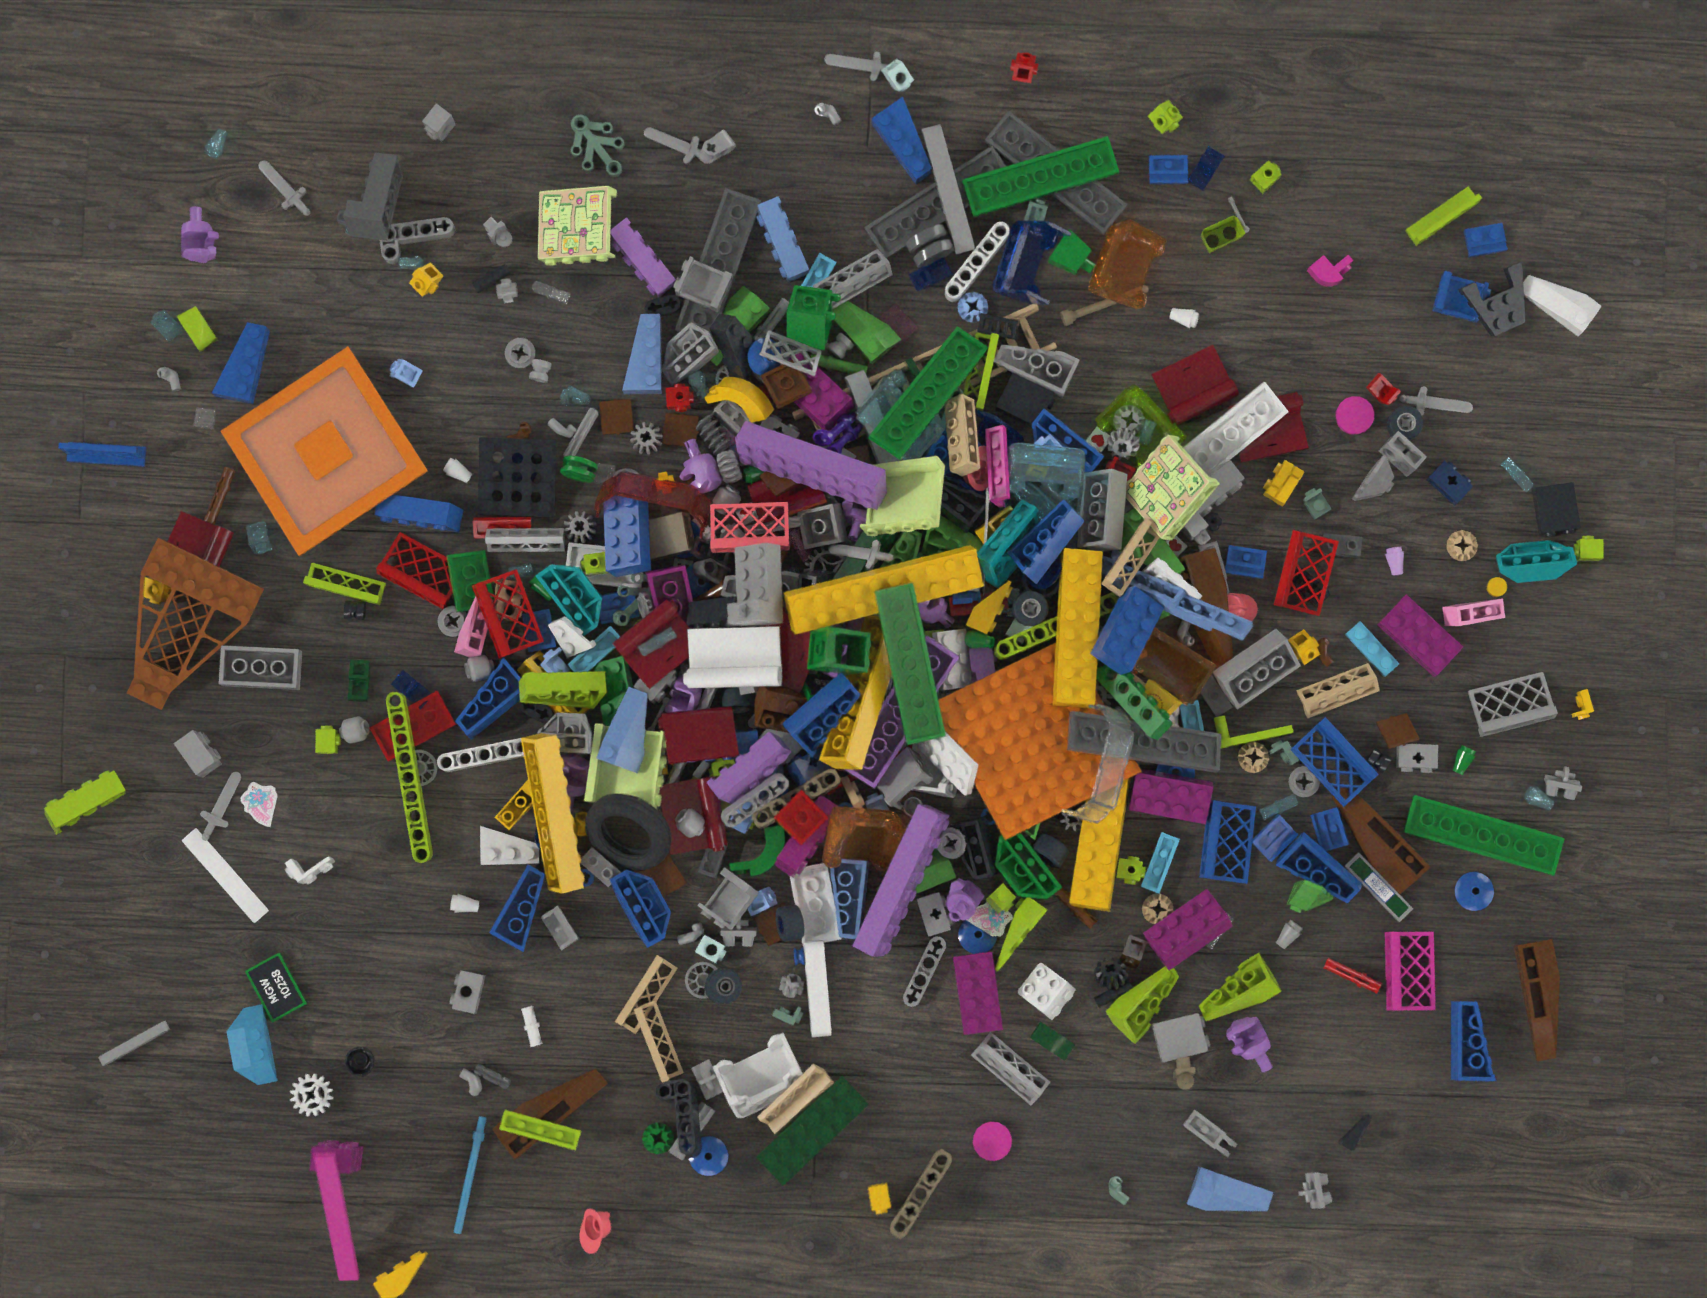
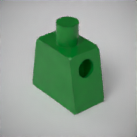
M1070 229L1048 259L1049 264L1073 275H1076L1080 268L1090 274L1096 266L1094 262L1088 259L1092 250Z

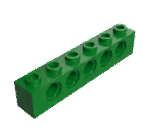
M1097 659V680L1150 738L1159 740L1174 724L1169 719L1170 714L1157 706L1158 701L1153 696L1146 694V688L1141 683H1136L1133 679L1135 676L1131 672L1120 675L1105 664L1102 667V662ZM1129 685V690L1125 693V689ZM1141 699L1140 704L1137 706L1138 700ZM1153 712L1152 718L1149 719L1150 713Z

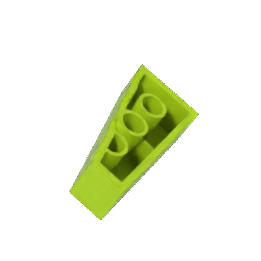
M605 671L524 673L519 680L521 703L594 709L606 694Z
M105 771L98 776L99 779L93 782L89 780L81 785L82 788L77 791L72 789L64 794V798L58 801L53 799L46 804L47 807L44 808L45 816L56 835L62 832L61 827L76 824L80 820L81 815L84 817L89 816L98 809L97 806L104 807L126 794V790L115 771Z

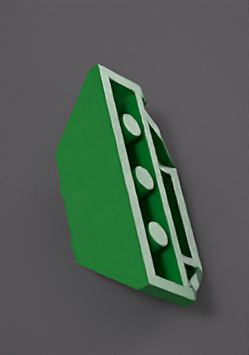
M1021 833L1007 840L1004 839L1003 835L999 837L995 867L1018 897L1047 900L1062 888Z

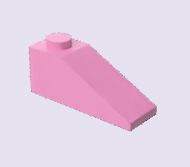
M476 596L460 630L454 651L467 657L481 655L488 629Z
M1503 599L1443 607L1445 626H1462L1505 618Z

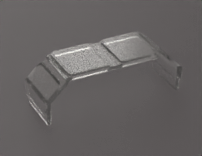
M1099 704L1097 706L1089 705V708L1103 712L1110 728L1091 800L1075 812L1065 809L1061 810V812L1067 813L1069 816L1095 824L1104 819L1108 812L1114 810L1117 805L1124 779V769L1127 766L1134 740V732L1130 729L1131 724L1126 713Z

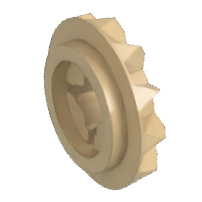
M1464 530L1456 531L1448 538L1447 551L1455 560L1467 561L1476 554L1478 544L1476 537L1471 532ZM1462 538L1464 544L1470 545L1464 548L1463 554L1461 547L1454 546L1461 543Z
M1257 742L1246 743L1238 753L1240 766L1250 773L1262 771L1269 761L1267 749L1264 745ZM1255 749L1256 756L1262 759L1255 760V763L1252 765V760L1245 757V755H1252Z
M1152 894L1145 899L1142 913L1148 922L1157 924L1173 913V903L1163 894ZM1158 901H1160V907L1166 909V911L1159 912L1156 918V911L1149 908L1155 907Z

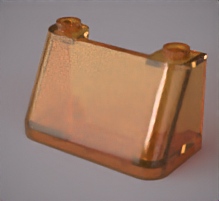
M1131 219L1113 224L1106 235L1088 291L1096 296L1134 309L1143 308L1147 302L1146 293L1141 290L1152 259L1164 253L1167 239Z
M1154 627L1131 672L1135 675H1138L1140 672L1179 696L1178 700L1187 706L1188 703L1193 705L1217 665Z
M833 807L829 815L822 860L825 866L829 868L839 867L842 862L841 858L870 860L876 870L887 871L907 829L900 817L889 810Z

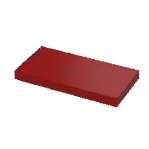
M438 690L408 706L414 747L456 725ZM400 714L395 718L397 725L400 726L404 722V718ZM388 717L371 726L370 730L389 762L395 758ZM403 733L398 738L402 745L407 742V736Z

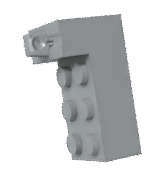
M1231 460L1209 476L1210 478H1215L1220 484L1181 529V532L1189 542L1195 540L1200 546H1203L1211 539L1206 531L1209 525L1203 517L1211 512L1213 509L1211 506L1214 504L1219 506L1226 500L1229 492L1233 495L1243 485L1244 476Z
M760 543L735 547L737 603L727 604L728 624L757 627L783 623L780 545Z

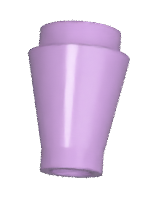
M1402 547L1387 548L1385 556L1391 574H1403L1404 551H1402Z

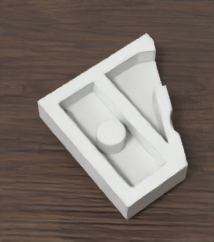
M567 617L552 621L548 625L567 658L597 645L594 640L588 641L582 635L583 631L574 626Z

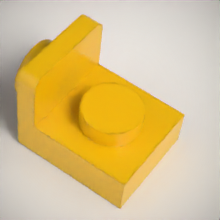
M1588 689L1577 692L1578 696L1575 697L1576 703L1579 708L1581 707L1582 711L1571 714L1572 718L1578 716V720L1590 717L1589 713L1594 712Z

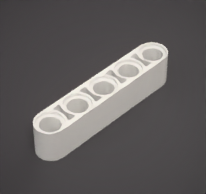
M996 223L945 287V297L951 302L958 301L1005 243L1009 236V227L1006 223ZM1000 228L1003 229L1006 232V234L1004 236H998L995 233V231ZM990 243L994 246V249L987 251L983 246ZM975 258L981 259L982 264L979 266L973 265L972 260ZM968 273L971 278L964 281L960 278V275ZM950 288H956L958 289L959 293L955 296H952L949 294L948 290Z
M521 738L445 753L438 757L437 765L445 772H452L524 757L523 752L518 750L519 744L522 743ZM503 746L509 748V753L506 756H500L499 750ZM483 750H488L490 752V756L487 760H482L480 758V754ZM464 754H469L471 757L468 764L461 762ZM445 758H450L452 761L451 766L448 768H444L442 765Z
M823 940L803 942L811 1036H831Z

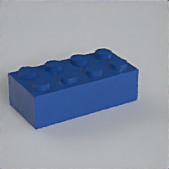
M639 491L603 498L606 572L615 577L651 571L648 497Z
M1136 586L1127 588L1123 595L1119 597L1090 654L1120 675L1131 672L1164 606Z

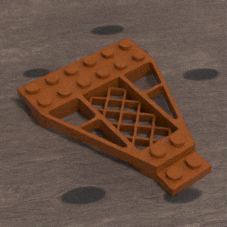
M158 537L141 571L134 678L127 694L162 710L170 693L249 623L264 588ZM146 576L171 587V593L161 611L144 604ZM177 590L182 592V594L175 596ZM186 595L189 606L179 609L175 598ZM189 596L201 602L192 605ZM173 600L176 610L166 613ZM203 604L207 614L196 617L193 607ZM143 608L157 614L158 619L144 648H141ZM190 608L194 619L183 622L180 611ZM215 610H219L242 622L223 641L205 632ZM177 612L180 623L170 626L167 615ZM206 617V620L202 628L200 629L198 619ZM164 618L167 628L158 630ZM195 621L198 632L188 635L184 624ZM182 625L185 636L175 639L171 628ZM169 630L172 640L162 643L158 633ZM198 634V636H197V638H196V640H195V642H194V644H193V646H192L189 637ZM156 635L159 645L149 648ZM202 637L218 644L191 670H187ZM186 638L190 649L179 652L176 641ZM173 643L177 653L166 656L163 646ZM160 647L164 658L153 661L150 650ZM189 652L185 662L183 663L181 654ZM146 653H148L150 661L144 658ZM178 655L181 666L171 669L168 658ZM165 660L168 669L156 664V662ZM181 669L179 675L174 673L173 671Z

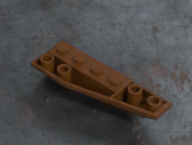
M1211 548L1179 558V561L1185 567V571L1180 575L1183 577V580L1189 585L1194 586L1198 593L1202 595L1199 600L1229 612L1227 585L1216 549ZM1194 625L1216 669L1233 658L1231 635L1214 628L1208 631Z
M759 686L755 698V726L789 733L782 723L808 702L804 692L801 691L799 693L784 686Z
M1340 788V795L1345 800L1349 797V788ZM1358 794L1344 807L1332 796L1333 801L1339 807L1341 815L1371 866L1399 894L1417 881L1430 868L1418 853Z
M1548 939L1515 945L1513 947L1536 1062L1554 1059L1557 1052L1560 975L1553 940Z
M595 1068L522 1103L513 1112L560 1124L608 1083ZM501 1122L492 1128L514 1160L539 1141L500 1130Z

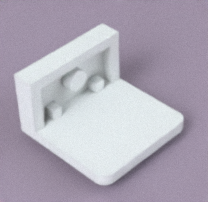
M327 857L307 872H304L296 860L290 859L285 863L287 866L285 871L291 879H296L298 883H307L308 885L317 879V874L320 872L326 873L332 869V864L335 861L333 858Z
M1039 963L1018 989V994L1039 1009L1049 1019L1053 1020L1060 1014L1065 1003L1073 997L1076 989L1043 963Z

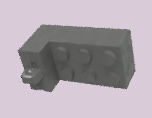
M374 153L373 160L369 162L370 173L365 178L366 189L361 194V201L347 200L346 210H339L337 223L347 226L349 235L352 237L387 241L403 174L397 155Z

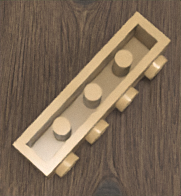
M960 394L949 399L944 406L950 471L963 477L980 469L975 402L974 399Z

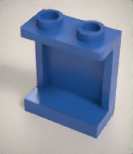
M1444 271L1441 275L1432 311L1477 323L1479 321L1477 318L1478 314L1473 308H1470L1467 304L1468 300L1458 290L1470 283H1474V281L1452 276L1451 272ZM1476 282L1482 300L1488 298L1491 289L1488 288L1489 283L1485 282L1482 284Z

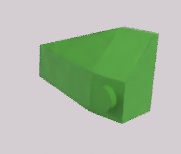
M742 286L730 298L723 314L735 316L746 330L751 333L770 314V308L757 295ZM718 349L719 353L711 359L716 366L724 358L720 349Z
M849 301L832 309V312L836 314L834 321L872 365L901 341L900 337L888 324Z
M1135 508L1124 515L1122 546L1118 550L1121 553L1144 520ZM1148 532L1143 536L1144 543H1150L1155 538ZM1161 538L1158 539L1143 564L1148 566L1159 558L1165 561L1175 573L1181 574L1185 571V567L1166 541ZM1141 547L1135 548L1133 551L1134 559L1143 556Z
M914 530L912 532L902 531L889 552L893 555L894 559L892 561H884L880 568L916 559L922 534Z
M934 848L932 852L933 858L931 863L925 867L923 872L925 875L922 882L915 889L916 894L956 879L949 858L941 855L937 848Z
M1302 880L1294 883L1287 905L1291 906L1290 910L1301 913V911H1308L1331 901L1334 896L1330 895L1325 888L1307 880Z

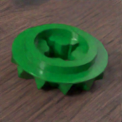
M657 1122L650 1124L644 1130L642 1140L644 1147L649 1152L662 1154L671 1148L674 1136L669 1126ZM663 1131L661 1138L666 1143L658 1142L653 1146L655 1139L650 1134L658 1135Z

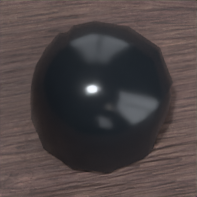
M354 1047L347 1053L345 1064L352 1075L365 1077L372 1071L375 1059L373 1053L368 1048Z

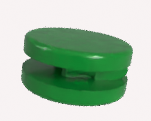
M568 455L563 458L560 473L572 480L591 483L595 480L596 476L593 473L597 472L598 465L586 458Z

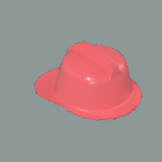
M984 445L978 447L980 469L963 476L965 485L971 486L977 491H983L988 487L987 450Z
M1227 594L1229 612L1253 621L1258 611L1254 599L1245 594Z
M593 1209L585 1211L580 1229V1242L582 1248L587 1253L591 1254L598 1251L602 1239L610 1233L609 1212H596Z

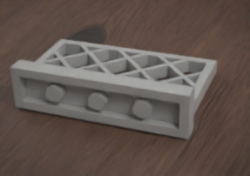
M1543 672L1468 691L1479 727L1480 737L1554 719L1558 714L1556 706L1553 705ZM1540 678L1542 683L1540 690L1529 686L1531 680ZM1518 683L1525 687L1521 695L1510 690L1513 684ZM1500 688L1506 692L1502 700L1491 695L1494 689ZM1526 689L1537 694L1533 702L1522 697ZM1482 693L1487 696L1483 705L1475 700L1474 694ZM1508 693L1518 698L1514 707L1504 702ZM1539 695L1547 699L1548 706L1540 707L1535 704ZM1489 698L1500 703L1496 711L1485 706ZM1520 700L1531 705L1528 711L1522 712L1516 708ZM1501 705L1512 710L1509 716L1504 717L1497 713ZM1483 709L1493 714L1491 720L1482 722L1480 714Z

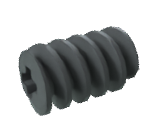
M713 412L698 422L696 431H702L700 437H706L704 440L705 444L711 443L708 448L709 450H714L713 456H717L721 452L730 450L735 444L729 445L732 439L724 438L727 431L720 432L723 425L716 426L719 420L711 419L714 416Z

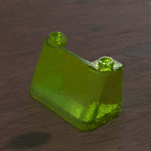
M1135 384L1125 388L1095 419L1097 427L1101 431L1111 432L1114 430L1117 432L1113 419L1119 408L1125 405H1133L1141 410L1144 416V426L1140 432L1135 434L1140 439V448L1135 455L1138 458L1136 460L1137 468L1146 462L1149 454L1156 450L1161 440L1167 435L1178 436L1180 438L1178 440L1180 445L1187 439L1182 430L1175 423L1172 424L1168 416ZM1132 412L1128 417H1121V419L1126 421V428L1130 423L1137 424L1132 419Z

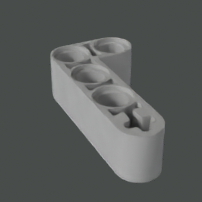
M447 217L391 224L389 232H393V237L387 239V241L380 240L381 254L387 263L396 264L401 259L400 245L450 238L455 233L454 224ZM447 224V225H448L447 231H444V230H443L444 225ZM424 227H431L429 234H423L422 230ZM411 229L412 234L410 236H403L405 230ZM391 250L396 251V254H395L394 257H392V258H388V257H387V253H388L389 251H391Z

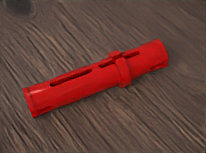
M1329 957L1323 969L1329 970L1357 984V987L1360 988L1362 986L1376 994L1382 985L1381 982L1366 976V973L1357 972Z

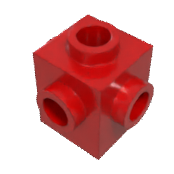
M1017 52L1016 59H1012L1010 70L1014 71L1012 80L1031 83L1032 75H1037L1038 64L1035 63V55Z
M674 384V387L666 388L667 409H675V412H686L687 409L691 408V403H694L693 391L690 392L689 386Z

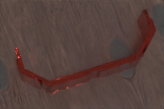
M620 472V475L617 477L615 475L604 481L595 501L596 518H599L603 502L615 495L686 509L701 525L700 539L703 538L710 520V505H712L711 501L693 485L669 480H657L650 476L630 472Z

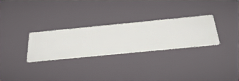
M988 489L986 491L984 544L987 541L989 505ZM983 573V580H982V581H983V585H984V582H985V575H984V573Z
M197 828L182 840L253 923H256L269 911L208 841L202 839V834Z

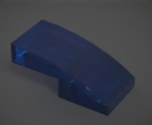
M1208 146L1190 175L1188 182L1204 191L1222 162L1224 155Z
M942 257L930 265L923 266L909 274V277L918 292L950 277L953 273L946 259Z
M404 670L391 683L395 689L404 694L412 703L432 694ZM429 700L422 703L418 708L422 709Z

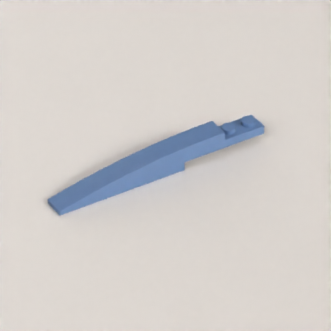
M1102 556L1101 578L1103 580L1116 562L1106 556ZM1124 565V574L1132 573L1133 568ZM1139 570L1127 587L1136 586L1164 606V611L1208 631L1214 628L1243 640L1253 627L1252 621L1185 594V589ZM1116 578L1112 585L1121 589L1123 587L1122 578Z

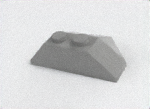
M689 323L667 343L662 371L671 386L697 372L719 353L718 347L709 332L694 323Z
M556 713L544 727L538 730L537 734L557 735L561 744L559 752L591 753L593 732L585 714Z

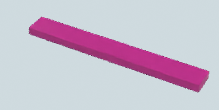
M315 1153L314 1161L339 1281L359 1280L360 1275L335 1153Z

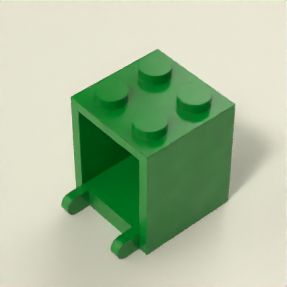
M794 285L787 308V338L815 349L825 350L832 320L836 317V314L832 312V301L839 302L841 295L832 293V290Z
M835 627L811 630L807 669L838 674L842 672L845 675L868 672L871 633ZM842 645H847L846 664H841Z

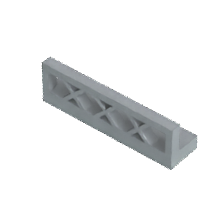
M876 249L813 285V288L821 289L825 286H831L829 290H832V293L841 295L839 302L832 301L833 309L893 274L889 261L879 249ZM876 257L880 259L877 263H870ZM858 267L864 268L863 271L859 273L854 272V270ZM848 277L847 280L838 282L839 278Z
M564 528L487 529L485 544H487L488 552L565 551ZM492 544H501L500 546H492Z
M991 1032L971 1054V1056L1030 1105L1041 1096L1050 1084L1049 1080ZM988 1040L996 1045V1049H992L986 1044ZM1003 1054H1007L1011 1061L1004 1059ZM1018 1067L1024 1068L1026 1070V1074H1022L1019 1071ZM1033 1079H1037L1043 1086L1041 1088L1036 1086Z

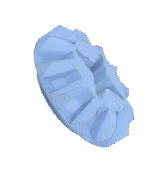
M976 292L966 293L958 302L959 315L967 322H978L981 313L987 314L988 312L987 300L982 294ZM977 301L976 307L978 310H972L968 313L970 306L967 303L973 304Z

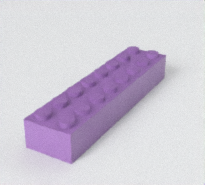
M745 421L735 437L738 461L744 465L754 466L761 471L776 474L778 477L792 479L796 483H802L815 490L819 489L832 496L836 495L849 502H855L875 510L879 508L887 494L885 469Z
M926 635L925 641L937 692L957 662L959 655ZM894 685L882 703L862 770L845 769L873 788L876 787L906 740Z
M918 804L853 947L872 957L885 956V954L889 953L892 947V938L900 930L898 925L901 919H904L907 915V906L916 895L915 889L924 878L925 874L923 872L925 867L929 866L932 861V852L940 844L941 838L939 837L942 830L945 831L948 827L950 815L930 805Z

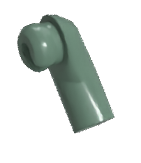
M1114 1176L1109 1181V1193L1113 1198L1125 1205L1130 1197L1121 1191L1122 1179Z

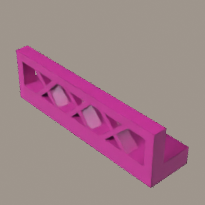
M1004 425L985 429L989 500L999 508L1005 507L1004 500L1010 499L1007 434Z

